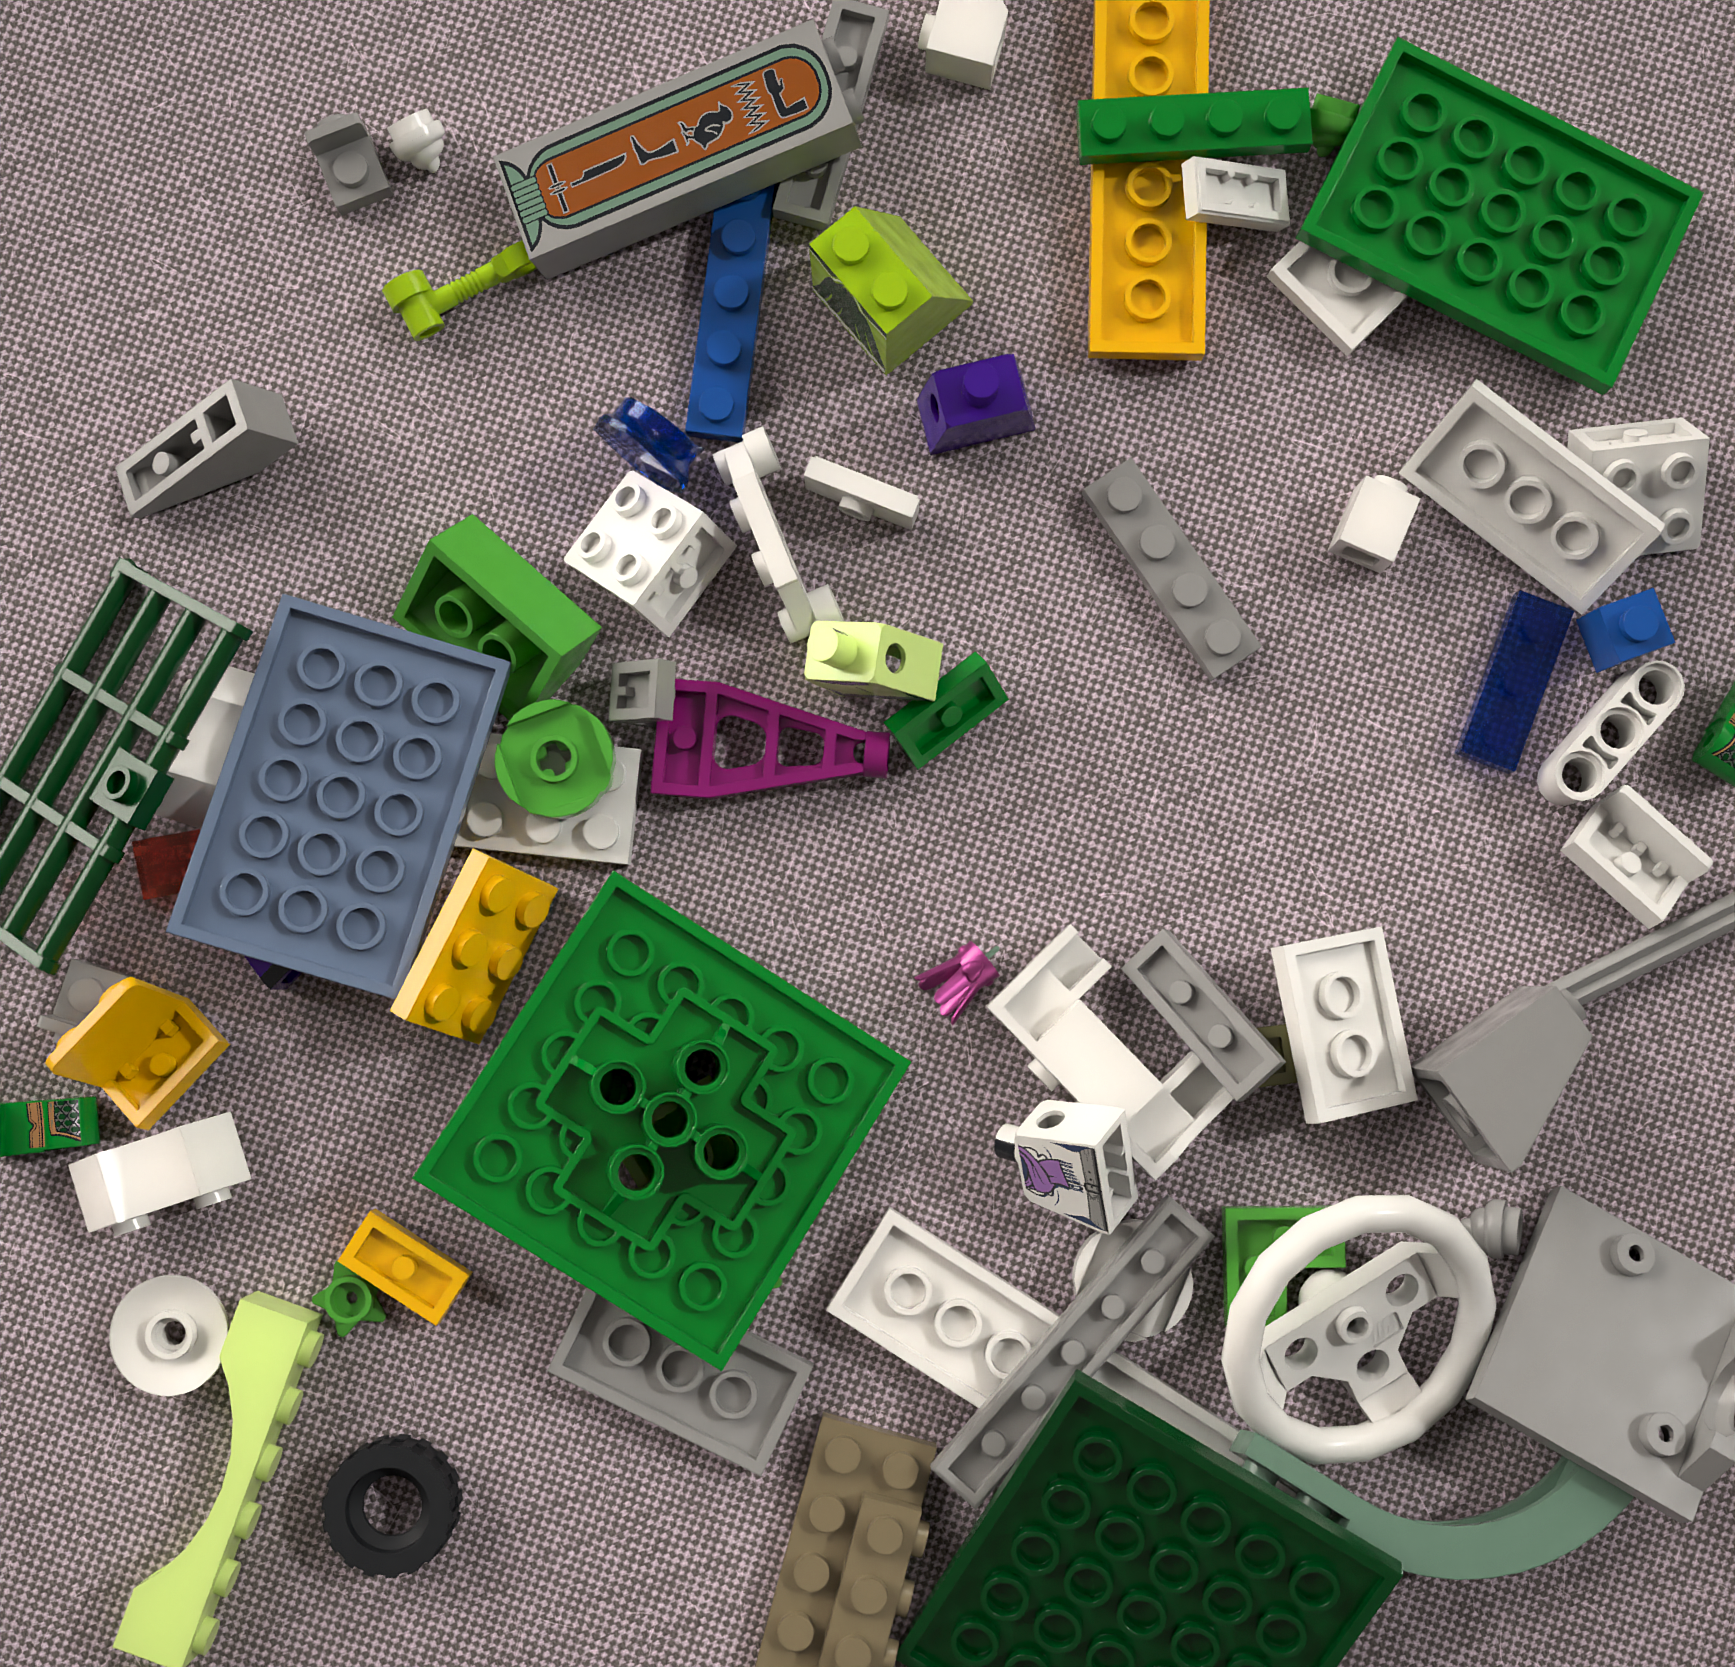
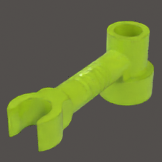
M522 240L510 245L494 256L490 262L480 266L475 271H471L470 274H465L460 279H455V282L451 281L450 284H446L434 291L423 270L418 269L395 277L382 288V292L393 313L401 314L414 340L420 341L437 334L445 327L440 314L459 305V303H463L464 300H469V297L473 298L479 292L482 293L484 290H488L501 282L507 283L513 279L523 277L537 268L530 261Z

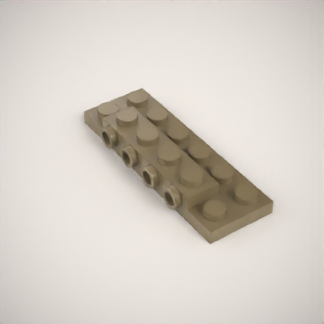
M822 1413L755 1667H894L899 1640L889 1638L895 1615L906 1618L911 1604L915 1581L905 1579L910 1556L921 1559L928 1539L930 1522L920 1520L922 1503L931 1473L930 1464L934 1461L937 1443L831 1413Z

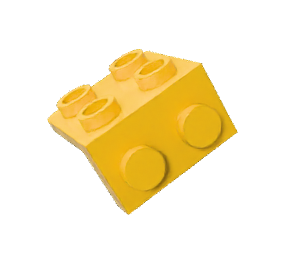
M128 977L109 987L102 994L99 1004L77 1027L70 1029L59 1039L56 1049L48 1056L45 1064L55 1075L101 1087L136 1128L149 1131L229 1047L230 1043L189 998L134 977Z

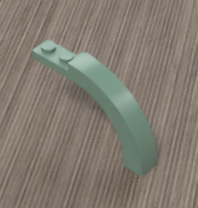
M1240 1429L1229 1449L1230 1452L1245 1460L1242 1466L1244 1469L1273 1486L1278 1481L1296 1492L1295 1499L1327 1518L1331 1515L1330 1520L1401 1561L1404 1572L1431 1578L1454 1580L1490 1579L1521 1573L1550 1563L1579 1548L1601 1532L1634 1498V1496L1561 1456L1554 1467L1533 1487L1498 1508L1475 1516L1454 1520L1429 1521L1408 1519L1386 1512L1361 1499L1256 1432Z

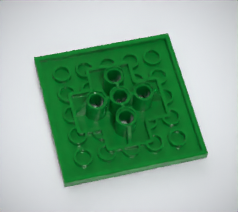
M613 870L412 1179L718 1370L723 1371L911 1064V1061ZM697 1050L709 1052L716 1061L717 1071L715 1076L704 1085L694 1084L688 1079L685 1072L687 1058L692 1052ZM613 1069L626 1071L634 1082V1090L631 1097L621 1104L608 1103L600 1092L602 1077ZM672 1101L682 1108L684 1124L677 1134L663 1137L654 1130L652 1115L659 1104ZM717 1134H725L732 1140L735 1146L734 1157L725 1167L711 1168L704 1159L703 1149L705 1144L711 1137ZM632 1154L646 1156L652 1166V1174L649 1181L639 1188L624 1186L618 1177V1169L621 1162Z

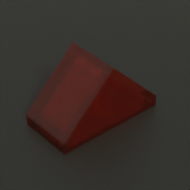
M201 829L131 842V851L142 903L178 896Z

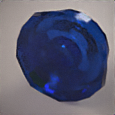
M625 397L612 414L600 416L593 429L612 449L646 478L665 490L683 493L688 487L689 467L705 449L702 445L689 439L678 427L659 412L632 397Z

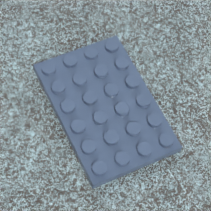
M282 594L166 932L395 1000L421 950L510 676L511 662Z

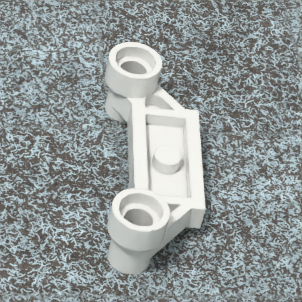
M764 426L743 434L742 442L714 453L713 458L725 485L733 484L738 497L729 502L742 533L752 530L760 551L751 554L758 575L764 586L774 583L786 607L778 611L777 614L787 639L791 644L810 636L811 625L815 621H844V618L829 584L808 593L804 587L760 479L781 469L770 438Z

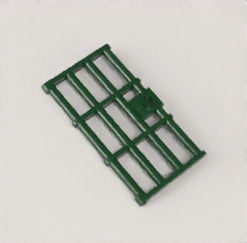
M118 557L108 574L111 576V579L62 663H57L52 672L55 674L0 768V817L12 796L25 804L0 847V896L44 820L47 819L59 827L5 921L0 919V941L36 968L51 975H56L62 965L59 962L60 958L114 864H119L125 855L123 849L135 828L145 831L156 810L161 805L163 798L175 779L168 775L167 772L180 750L184 751L190 742L187 739L243 640L248 642L253 633L252 630L147 574L148 572L137 567L130 558L123 559ZM138 581L149 587L150 590L96 683L84 677L83 674ZM174 601L185 607V610L129 704L117 697V694L170 602ZM209 620L222 629L165 726L151 716L206 621ZM78 688L88 694V697L34 790L31 791L20 782L74 689ZM109 708H111L123 717L66 814L55 807L54 803ZM144 729L159 737L146 760L131 752ZM99 806L114 815L102 837L87 828ZM80 841L92 849L93 852L41 943L37 946L27 939L25 935Z

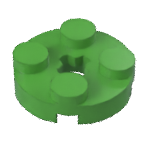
M557 699L535 702L518 711L506 725L508 728L503 733L500 744H497L495 752L496 774L507 796L531 814L552 819L571 818L591 809L612 787L613 772L616 764L615 747L612 738L603 723L581 706ZM551 744H556L561 751L570 750L571 760L565 763L566 771L557 776L552 769L542 770L540 761L548 757L546 747Z

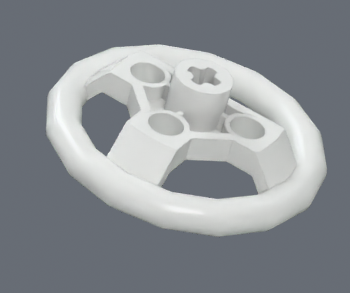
M1410 1195L1354 1196L1302 1217L1258 1256L1230 1305L1221 1361L1235 1412L1253 1432L1260 1434L1296 1458L1313 1465L1368 1462L1416 1441L1459 1403L1475 1376L1489 1342L1496 1311V1299L1486 1254L1455 1215ZM1364 1233H1406L1426 1242L1401 1241L1348 1275L1336 1268H1325L1315 1272L1304 1282L1298 1296L1299 1306L1265 1326L1269 1314L1288 1282L1324 1250ZM1405 1274L1401 1286L1394 1292L1386 1294L1389 1283L1395 1277ZM1436 1297L1457 1298L1458 1308L1451 1341L1430 1377L1422 1385L1418 1386L1408 1372L1398 1351L1412 1312ZM1305 1338L1302 1348L1297 1353L1285 1356V1352L1292 1342ZM1376 1350L1373 1359L1367 1365L1357 1368V1364L1364 1354ZM1311 1376L1341 1380L1367 1420L1357 1425L1317 1427L1285 1413L1283 1409L1286 1393Z

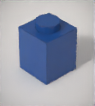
M1654 588L1601 606L1576 619L1596 673L1651 654L1676 643Z

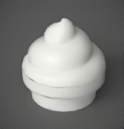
M428 109L413 113L387 128L393 140L389 146L400 161L411 162L417 169L428 170L431 173H435L440 166L438 155L444 147L442 137L445 130L440 120H433Z

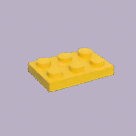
M473 848L390 1011L406 1021L480 1045L487 1029L492 1025L496 1017V1011L514 976L522 966L523 958L535 934L547 917L550 905L559 888Z

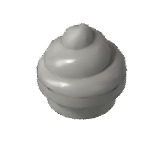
M1492 1199L1486 1203L1485 1207L1476 1208L1469 1218H1464L1460 1221L1484 1253L1488 1254L1492 1259L1503 1260L1505 1254L1519 1255L1523 1228L1522 1208L1509 1207L1507 1200Z

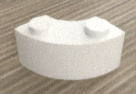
M228 666L187 738L190 742L184 751L180 750L167 772L168 775L175 779L163 798L161 805L156 810L155 815L202 828L254 678V673ZM188 679L183 685L179 695L178 703L181 700L183 694L185 693L192 679Z
M231 1111L103 1151L68 1165L88 1233L112 1226L115 1237L151 1225L148 1213L193 1199L196 1209H200L230 1199L232 1196L229 1186L251 1179Z

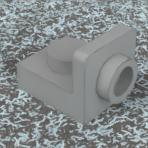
M358 113L330 115L322 119L315 128L304 133L309 147L318 160L334 204L342 216L394 196L372 137Z
M656 658L612 663L609 721L648 728L656 727L657 722L673 721L676 662Z
M71 959L53 1014L40 1015L37 1027L55 1032L52 1042L57 1044L67 1031L77 1027L99 1004L102 994L109 987L125 978L135 976L82 959Z

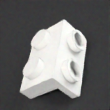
M1622 785L1591 806L1560 850L1648 929L1663 922L1688 883L1707 873L1713 864V860L1695 845L1691 839L1686 837L1651 806L1646 799L1628 785Z

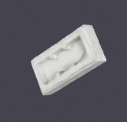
M1195 156L1181 164L1186 220L1279 232L1290 226L1285 170Z
M817 456L811 457L804 473L806 489L840 502L838 509L843 513L863 521H870L873 515L912 530L919 513L920 499H918V496Z

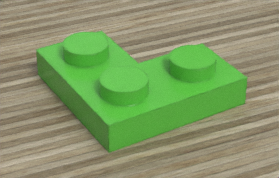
M1332 1205L1222 1206L1225 1327L1227 1326L1230 1305L1258 1256L1302 1217ZM1345 1242L1324 1250L1304 1268H1346ZM1287 1285L1269 1314L1265 1326L1287 1313Z

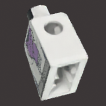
M1046 1100L1038 1104L1021 1126L1006 1123L1002 1125L996 1135L994 1144L996 1156L1018 1163L1024 1195L1029 1201L1096 1231L1110 1235L1138 1199L1125 1109Z

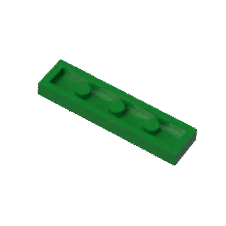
M1309 87L1078 100L1076 106L1079 165L1190 159L1193 156L1219 158L1308 153L1313 144Z

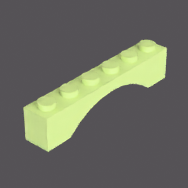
M260 1291L240 1299L219 1355L229 1387L233 1418L231 1454L222 1489L206 1522L186 1549L173 1561L155 1571L133 1589L112 1646L113 1648L165 1667H186L198 1654L205 1656L208 1653L220 1625V1620L213 1617L220 1596L226 1598L229 1595L240 1571L241 1562L234 1560L241 1538L244 1540L249 1539L261 1513L262 1505L255 1503L262 1481L268 1483L271 1480L281 1459L283 1448L276 1446L283 1424H291L302 1401L303 1390L297 1389V1384L303 1368L312 1367L321 1349L324 1334L317 1332L323 1314Z

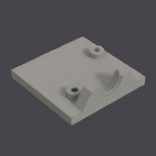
M1563 1186L1556 1187L1549 1192L1465 1400L1677 1522H1693L1703 1492L1735 1464V1429L1733 1420L1735 1415V1284ZM1630 1248L1639 1252L1640 1258L1638 1261H1634L1629 1256ZM1659 1428H1661L1663 1432L1664 1441H1662L1659 1437Z

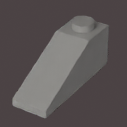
M229 379L117 465L115 469L130 516L140 519L257 474L299 443L282 394Z

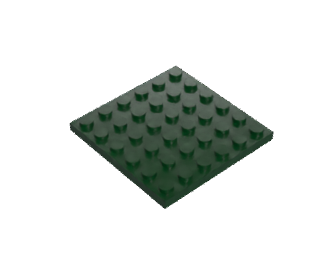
M1076 1369L900 1638L896 1660L907 1667H1337L1403 1577L1402 1562Z

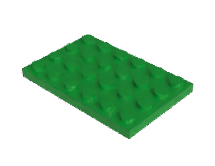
M1397 37L1295 239L1604 395L1613 388L1704 192Z

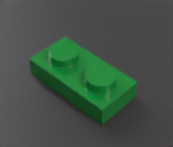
M975 651L938 680L935 701L912 700L883 723L907 759L919 770L1007 702L1009 698L988 663Z

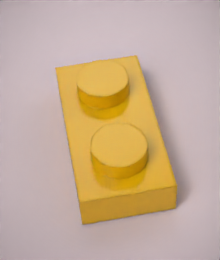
M376 1208L369 1211L338 1259L339 1263L435 1326L441 1323L473 1273Z

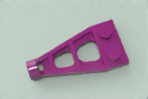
M675 679L673 721L657 722L650 793L658 796L713 800L863 775V777L887 779L890 733L866 732L720 682ZM727 716H735L756 723L764 730L766 734L765 754L759 762L750 766L732 769L722 768L716 763L717 726L721 719ZM786 728H793L819 734L824 740L822 760L815 765L807 766L781 765L778 761L780 733ZM859 743L865 744L864 763H858L854 758V749Z

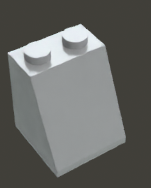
M1519 986L1411 1064L1412 1074L1477 1163L1512 1173L1525 1160L1593 1035L1582 1022L1587 1018L1584 1008L1568 990H1559L1557 986Z

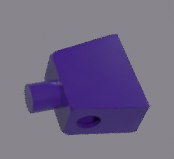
M1004 354L938 370L930 375L917 398L930 455L1014 436L1036 429L1023 376L1014 354Z

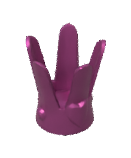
M970 940L967 945H963L958 949V954L954 958L914 978L920 981L918 987L922 990H929L946 981L936 991L934 1000L936 1003L942 1004L940 1012L944 1017L949 1016L958 1007L951 1019V1024L954 1025L977 992L984 986L992 985L994 979L1000 976L989 961V958L997 953L1000 948L995 946L984 955Z

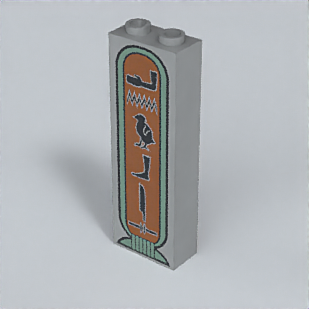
M814 19L493 156L530 261L547 280L861 148L862 144L855 126L865 122L853 88L841 92L835 75L845 71V67L833 36L821 40Z

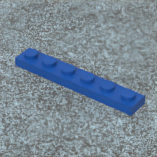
M777 183L714 209L685 427L687 437L736 443L743 441L742 435L745 434L773 219L772 209L775 202Z

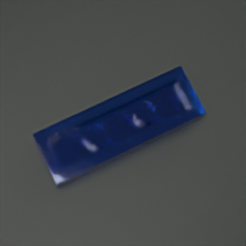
M1521 590L1513 594L1454 754L1507 774L1516 771L1574 610Z

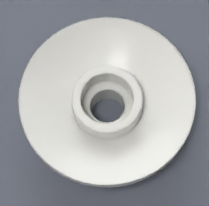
M163 1275L146 1280L126 1294L113 1315L109 1333L113 1360L121 1374L132 1385L142 1391L159 1396L185 1394L206 1383L222 1365L219 1355L230 1328L228 1316L216 1294L206 1285L193 1278L181 1275ZM172 1321L181 1323L185 1328L186 1334L182 1342L174 1341L169 1335V1326Z

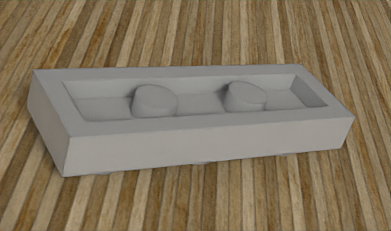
M1162 929L1121 968L1237 1102H1243L1286 1063L1282 1056L1170 930Z

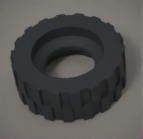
M399 1434L397 1437H389V1435L378 1437L372 1443L367 1442L359 1447L338 1466V1471L331 1476L326 1486L329 1488L327 1495L322 1499L321 1510H324L325 1519L322 1521L324 1533L328 1532L331 1540L329 1545L335 1553L338 1552L345 1559L343 1562L350 1568L356 1567L364 1571V1575L371 1577L385 1575V1579L397 1578L399 1574L405 1572L409 1575L418 1571L425 1562L429 1563L452 1536V1531L458 1524L461 1515L459 1505L463 1501L462 1489L459 1490L457 1482L459 1479L458 1473L448 1463L447 1455L442 1450L439 1452L433 1448L431 1442L423 1438L421 1440L413 1439L408 1434ZM385 1476H400L409 1480L417 1488L422 1501V1510L417 1523L410 1530L397 1535H389L376 1530L369 1523L364 1511V1498L367 1490L373 1482Z

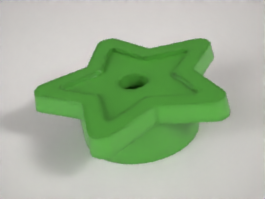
M338 1260L334 1264L332 1283L329 1287L312 1297V1303L325 1309L329 1316L335 1320L337 1334L340 1337H345L360 1320L383 1322L386 1318V1312L377 1297L379 1288L339 1263ZM349 1292L357 1294V1301L355 1303L348 1301L347 1295Z

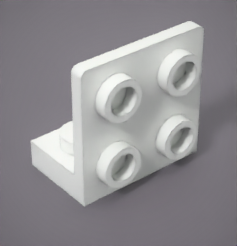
M1682 417L1568 430V450L1665 523L1662 533L1640 555L1693 550L1700 546L1710 440L1707 435Z
M629 471L566 554L564 561L585 577L623 600L656 630L670 637L737 545L703 511L637 472Z

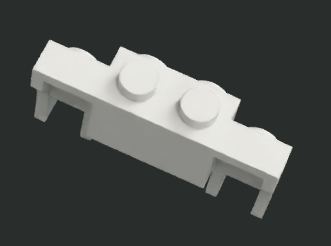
M1071 924L1067 925L985 1007L1035 1058L1027 1067L1051 1092L1060 1084L1074 1098L1075 1103L1125 1109L1132 1158L1156 1181L1179 1158L1197 1135L1234 1098L1192 1051L1159 1081L1081 1000H1078L1112 966L1104 958L1101 959L1077 935L1079 932Z

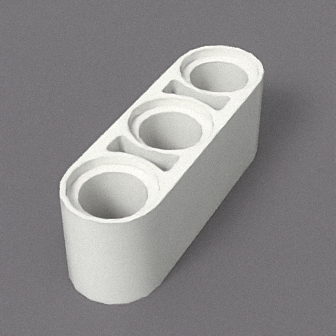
M1656 660L1626 671L1619 676L1541 765L1538 771L1537 784L1544 798L1555 805L1566 806L1593 799L1599 795L1680 703L1684 696L1685 684L1677 668L1668 662ZM1641 678L1648 679L1655 686L1657 695L1654 704L1646 702L1641 697L1638 689ZM1604 720L1613 723L1618 729L1619 743L1616 748L1607 745L1601 737L1600 730ZM1566 763L1574 765L1580 771L1582 782L1577 792L1569 789L1563 781L1562 771Z

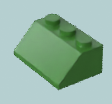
M473 514L428 541L392 616L407 631L510 661V676L498 710L509 721L524 707L535 702L549 700L582 663L602 628Z

